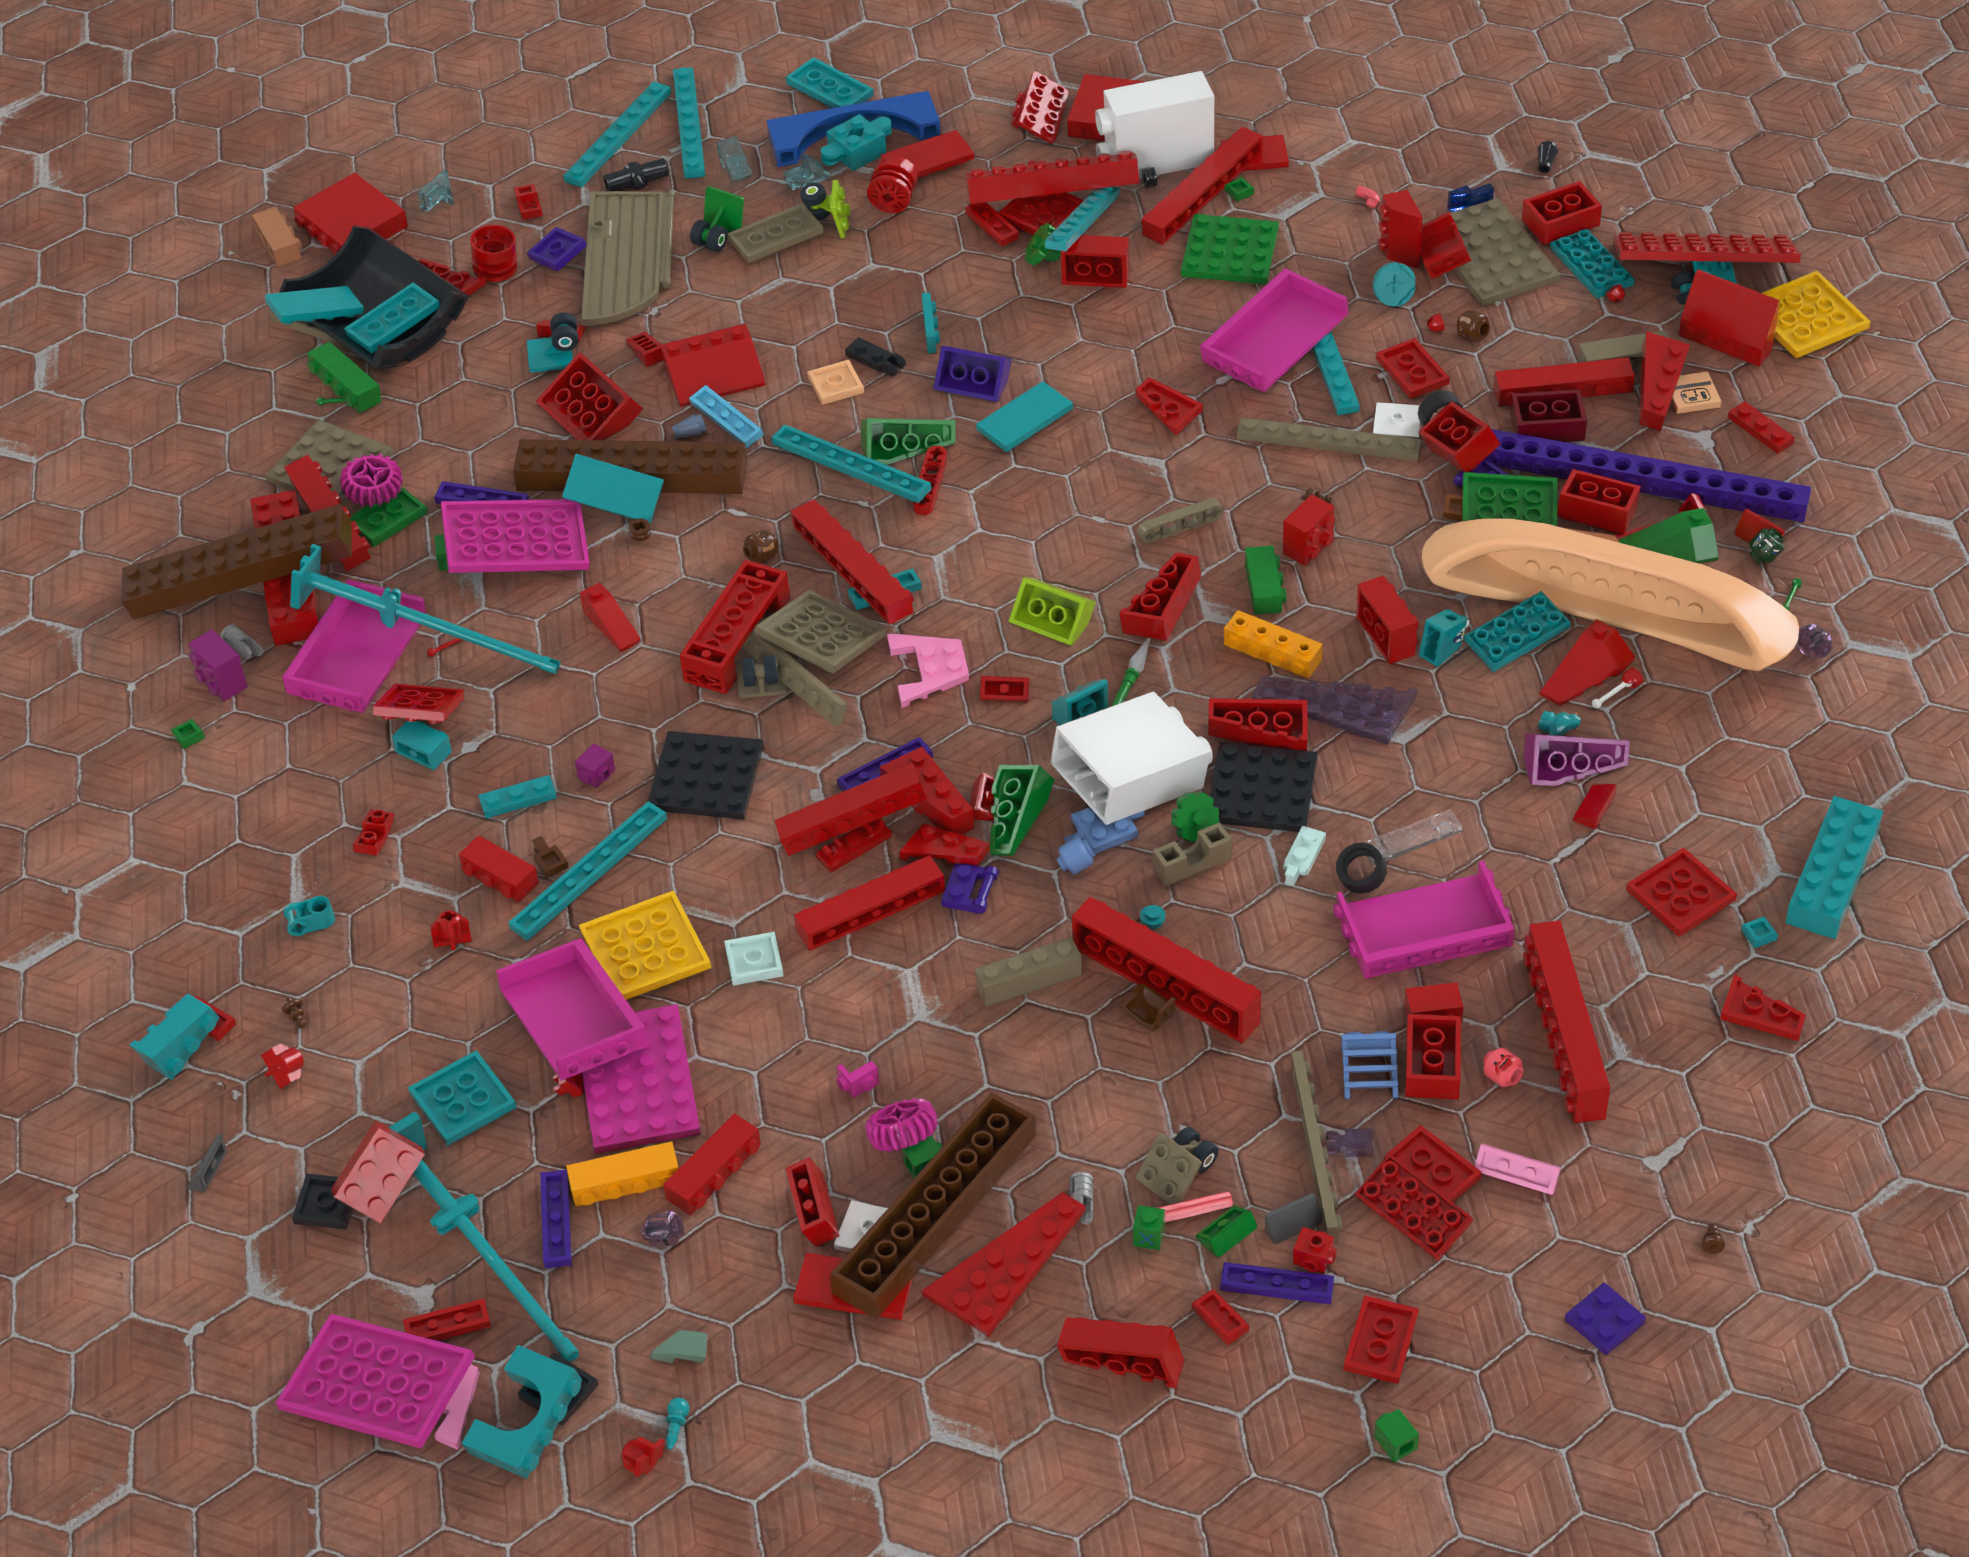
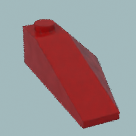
M1595 619L1581 634L1540 691V696L1561 706L1582 695L1584 690L1594 685L1596 687L1603 684V680L1611 676L1615 678L1621 675L1635 660V656L1617 629Z

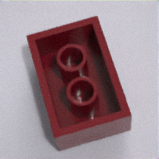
M1580 389L1512 394L1510 417L1514 433L1561 442L1585 441L1587 417Z

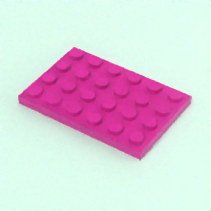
M566 499L441 502L448 573L589 570L590 562L580 503Z
M678 1004L635 1012L645 1026L648 1047L582 1072L595 1154L701 1134Z
M330 1314L275 1404L282 1411L422 1449L474 1360L475 1355L470 1349Z

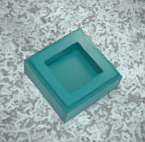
M1765 916L1744 923L1741 927V931L1754 948L1776 941L1778 937L1777 932Z

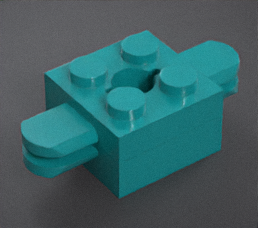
M859 114L826 132L828 145L821 148L823 164L832 166L841 161L852 171H855L880 158L881 154L887 153L885 137L892 134L891 120L881 116L869 122Z

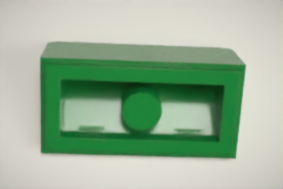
M1234 1205L1197 1233L1195 1237L1213 1255L1221 1257L1256 1230L1257 1223L1251 1211Z

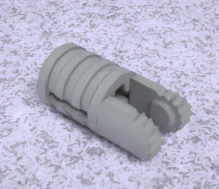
M234 624L226 626L221 632L220 637L245 660L250 659L252 655L258 657L264 653L261 645Z
M1085 1172L1073 1173L1069 1177V1196L1085 1205L1086 1211L1080 1217V1221L1083 1224L1090 1225L1093 1220V1177Z

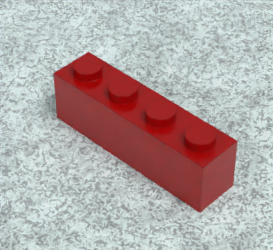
M734 1113L663 1184L666 1200L690 1216L697 1209L702 1208L707 1199L715 1191L722 1188L725 1180L732 1173H736L750 1155H754L761 1145L759 1129Z

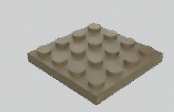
M318 420L265 476L269 483L290 491L296 490L284 467L308 454L313 462L318 461L323 470L321 476L326 475L333 486L330 488L331 492L336 490L342 501L340 505L344 506L350 500H347V497L341 490L340 477L342 468L346 467L347 462H353L354 457L361 458L362 454L370 456L371 452L374 456L381 453L383 458L386 456L391 457L393 451L392 447Z
M808 590L756 625L754 634L834 674L886 636L887 628Z

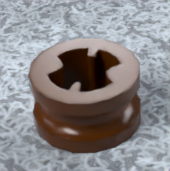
M640 518L630 523V535L633 540L644 541L650 537V524L647 520Z

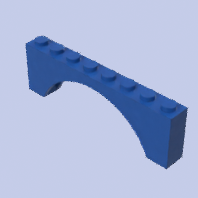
M929 91L766 120L768 138L777 166L798 164L804 152L815 142L826 137L827 131L859 114L869 122L881 116L887 117L891 120L892 129L906 132L920 141L941 135L940 120Z

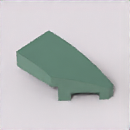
M679 1330L651 1352L649 1359L673 1363L675 1358L703 1363L706 1358L707 1333Z

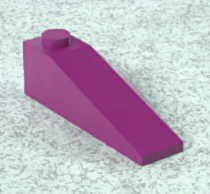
M1525 733L1524 762L1530 784L1557 786L1568 781L1582 779L1589 775L1627 766L1630 741Z

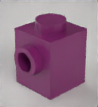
M596 744L591 745L575 761L577 777L583 783H588L595 788L603 781H606L615 771L613 754Z

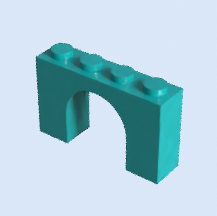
M517 1345L504 1370L512 1381L540 1393L541 1405L538 1414L527 1426L514 1431L501 1430L475 1419L461 1444L470 1455L527 1479L530 1472L536 1469L539 1463V1456L544 1447L550 1444L553 1438V1431L558 1422L564 1419L571 1399L578 1394L582 1379L574 1368Z

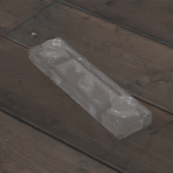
M1451 809L1364 843L1372 844L1376 847L1384 860L1387 861L1461 833L1463 826ZM1366 856L1373 866L1376 865L1372 857Z

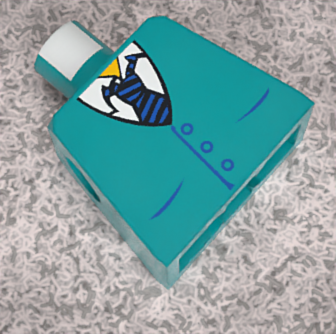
M1446 609L1425 620L1419 656L1436 667L1440 666L1461 647L1465 629L1469 626L1468 618L1465 615H1458Z

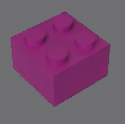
M211 629L188 643L191 652L189 658L196 669L194 670V675L200 683L204 682L212 695H218L223 701H226L248 687L239 654L215 631Z

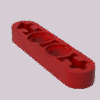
M932 446L926 451L919 478L930 482L933 489L919 503L913 502V510L918 515H928L934 510L947 464V451L942 446ZM935 470L938 473L930 475L927 472Z

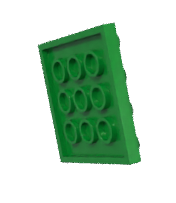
M1194 214L1182 263L1181 277L1268 284L1279 231V222Z
M1464 472L1462 521L1516 519L1557 526V478Z

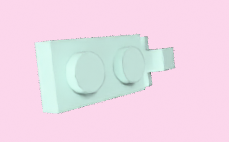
M1305 826L1301 827L1284 861L1283 869L1286 870L1284 884L1294 886L1300 874L1304 876L1309 874L1325 842V832Z

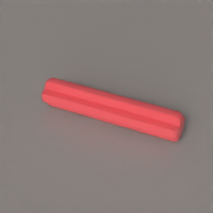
M1226 1191L1158 1208L1165 1209V1222L1231 1207L1233 1200L1230 1192Z

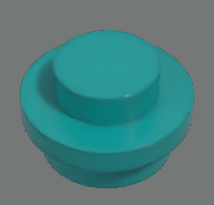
M1157 905L1146 906L1140 912V921L1149 929H1157L1165 921V911Z

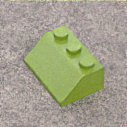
M1023 577L1008 622L1073 646L1089 624L1096 601L1035 578Z

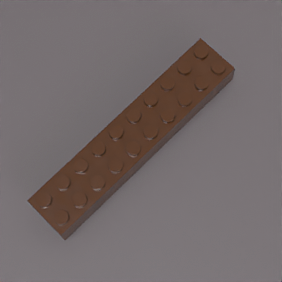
M520 439L513 468L517 491H564L575 454H579L663 479L664 483L661 493L743 494L747 455L745 443Z
M339 504L123 567L121 602L131 617L137 619L292 574L293 570L300 571V560L304 555L310 557L312 544L321 546L320 565L351 557V521Z
M991 1092L830 1273L832 1294L877 1319L1035 1138V1115Z

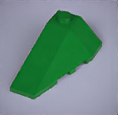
M862 419L861 445L865 457L888 465L925 453L932 446L944 447L954 444L956 420Z
M1704 508L1681 512L1618 540L1622 544L1699 564L1715 561L1719 558L1713 523Z
M999 765L992 785L994 806H991V814L994 815V824L990 832L991 855L1013 856L1047 803L1055 779L1040 765Z

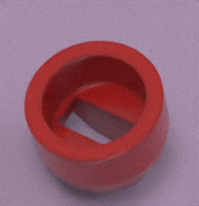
M1620 283L1605 293L1608 299L1614 303L1620 302L1625 297V291Z
M1440 313L1428 319L1427 326L1430 331L1440 332L1445 330Z

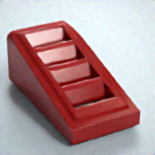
M644 331L625 339L627 345L645 367L662 361L661 344Z

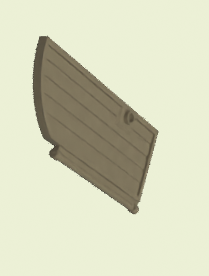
M669 190L667 193L590 191L582 326L608 324L631 317L646 309L659 298V286H663L666 289L671 287L670 275L675 192L673 190Z

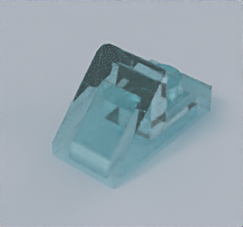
M737 135L717 142L721 168L726 167L731 182L734 183L751 177L753 173Z
M801 153V166L783 172V178L792 190L830 177L829 171L822 162L804 153Z
M444 169L418 192L422 210L428 212L440 200L454 205L447 170Z

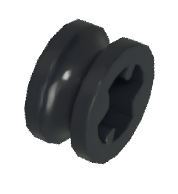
M1150 167V170L1142 169L1145 187L1148 188L1151 184L1157 186V175L1154 167Z

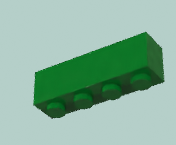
M330 341L307 352L309 360L307 366L310 372L316 374L325 385L332 388L337 396L344 398L349 407H353L358 413H361L381 403L379 384Z

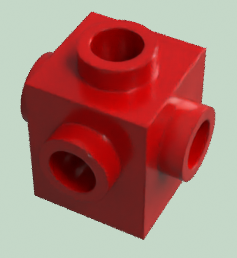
M1302 1227L1293 1248V1264L1311 1272L1316 1271L1325 1274L1328 1264L1333 1265L1337 1255V1249L1334 1248V1237L1323 1231H1314Z

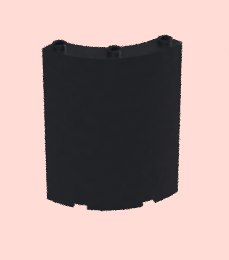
M354 225L347 240L330 261L306 276L284 279L279 293L348 286L363 305V314L355 315L351 318L344 316L335 317L332 320L324 318L314 319L311 323L376 369L398 367L399 363L403 361L411 362L430 350L447 333L445 329L452 319L454 321L457 320L469 297L372 229ZM413 282L439 300V309L387 344L378 345L377 350L372 354L348 337L344 330L345 327Z

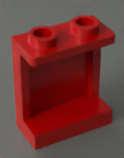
M1450 212L1422 224L1420 254L1431 279L1472 261Z

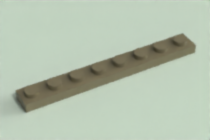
M1241 417L1237 430V439L1409 461H1418L1422 439L1244 417Z
M754 628L742 648L760 664L764 663V656L774 655L776 657L778 679L833 726L842 725L848 704L782 648L755 635Z
M1295 1051L1291 1055V1070L1323 1229L1325 1233L1334 1237V1243H1336L1338 1231H1342V1219L1340 1214L1336 1215L1335 1208H1338L1336 1192H1331L1330 1186H1333L1331 1169L1327 1170L1325 1165L1328 1164V1151L1326 1147L1322 1148L1321 1142L1324 1141L1322 1125L1317 1126L1316 1120H1319L1318 1104H1313L1312 1098H1315L1313 1082H1308V1077L1311 1076L1309 1061H1304L1302 1051Z

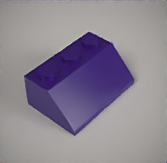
M942 345L933 389L998 402L1008 382L1012 359Z

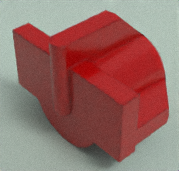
M455 911L442 912L430 925L434 948L450 945L451 950L454 951L456 950V944L472 942L468 919Z
M279 1044L261 1054L269 1069L264 1073L265 1077L272 1075L280 1089L301 1078V1068L303 1067L304 1060L299 1050Z
M642 1437L629 1440L621 1452L624 1468L633 1472L637 1477L643 1473H650L657 1460L663 1456L665 1440L660 1438L656 1443H652Z

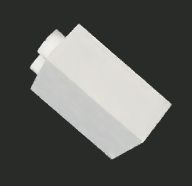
M1202 71L1104 90V108L1095 111L1098 132L1100 135H1105V142L1096 144L1097 157L1099 154L1104 153L1111 156L1119 155L1121 151H1131V153H1135L1138 159L1139 179H1141L1142 169L1150 170V167H1154L1156 175L1199 167L1208 156L1214 153V94Z
M1153 691L1057 726L1050 763L1107 825L1181 797L1187 792L1191 793L1202 789L1208 764L1212 762L1213 755L1208 741L1202 736L1197 737L1184 724L1180 712L1173 706L1168 707Z

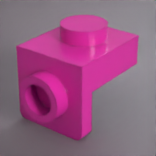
M873 1061L868 1062L851 1073L842 1064L837 1066L838 1077L836 1082L843 1092L847 1091L852 1098L865 1091L872 1090L879 1084L878 1067Z

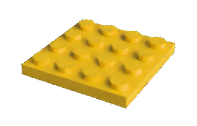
M1818 271L1762 293L1780 300L1774 338L1795 358L1870 328L1871 321Z
M674 890L579 925L580 933L586 945L626 1000L712 968L711 962Z

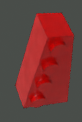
M1646 331L1642 344L1639 425L1661 431L1690 344Z
M1176 552L1158 571L1159 575L1146 583V589L1140 595L1136 594L1131 599V605L1128 608L1124 607L1119 612L1123 633L1163 641L1168 640L1201 578L1198 556Z
M1209 698L1208 735L1255 746L1307 751V700Z
M923 747L880 766V776L913 763L927 796L926 800L912 805L914 811L920 815L924 814L933 825L941 829L961 835L974 829L973 808Z
M1066 1317L1057 1342V1347L1065 1362L1098 1370L1102 1365L1113 1371L1114 1374L1125 1376L1126 1372L1142 1375V1381L1153 1383L1155 1378L1167 1381L1166 1386L1175 1389L1185 1362L1172 1327L1164 1325L1152 1326L1141 1325L1136 1322L1121 1323L1112 1320L1101 1321L1084 1317Z

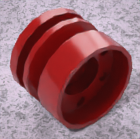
M890 155L881 158L874 168L867 188V198L870 203L885 213H898L905 210L910 203L918 180L916 168L911 162L900 156Z
M486 225L476 229L470 239L474 274L477 277H486L488 282H500L512 277L516 273L518 266L516 237L513 231L501 225Z

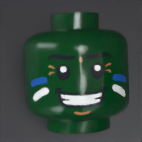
M1763 528L1749 542L1752 550L1750 555L1759 563L1762 561L1772 563L1784 551L1785 545L1783 542L1785 539L1774 528Z

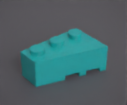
M186 994L165 1013L167 1018L159 1025L155 1026L152 1024L147 1029L148 1034L139 1042L134 1040L129 1044L149 1067L170 1080H173L176 1074L181 1072L186 1061L198 1050L200 1043L215 1028L217 1021L220 1019L210 1006L190 994Z

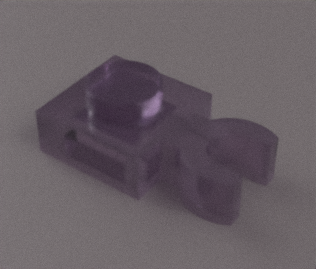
M1345 1129V1135H1340L1335 1131L1326 1132V1141L1335 1142L1334 1144L1326 1145L1328 1154H1336L1342 1150L1345 1151V1157H1373L1372 1129Z

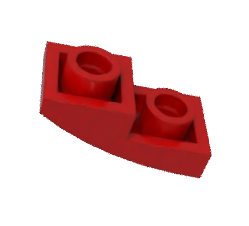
M370 810L362 821V832L353 843V852L377 856L392 827L394 813L384 812L383 810Z

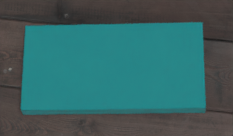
M1588 229L1550 242V249L1596 299L1605 296L1609 289L1619 283L1623 289L1634 285L1635 279Z
M348 286L265 294V302L279 321L284 324H292L295 321L312 322L314 319L323 318L332 320L335 317L342 316L351 318L364 312L363 305Z
M1042 381L978 422L976 430L1008 452L1073 409V402Z
M575 454L562 498L634 520L645 519L651 524L664 480Z
M1540 591L1464 635V641L1488 668L1495 672L1569 629L1571 622Z

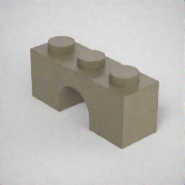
M1219 822L1198 831L1196 842L1186 850H1181L1176 841L1154 849L1153 870L1165 887L1232 859V838Z

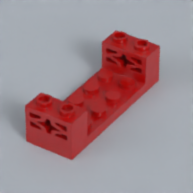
M748 560L743 561L679 655L684 682L719 693H728L737 679L735 656L766 610L776 613L786 606L791 598L787 571Z

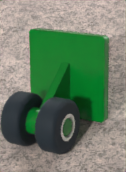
M711 186L706 187L704 220H697L692 226L690 232L692 244L697 246L707 244L709 250L721 251L726 244L727 233L742 228L744 198Z

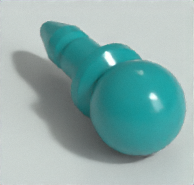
M680 1397L672 1399L667 1405L668 1416L666 1417V1422L669 1424L666 1442L669 1450L677 1442L680 1426L685 1425V1418L690 1411L688 1402Z

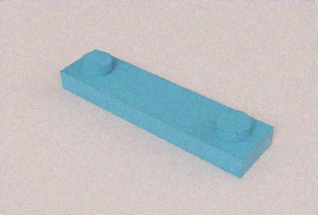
M707 385L689 398L694 407L738 442L745 443L746 448L764 435L760 427Z

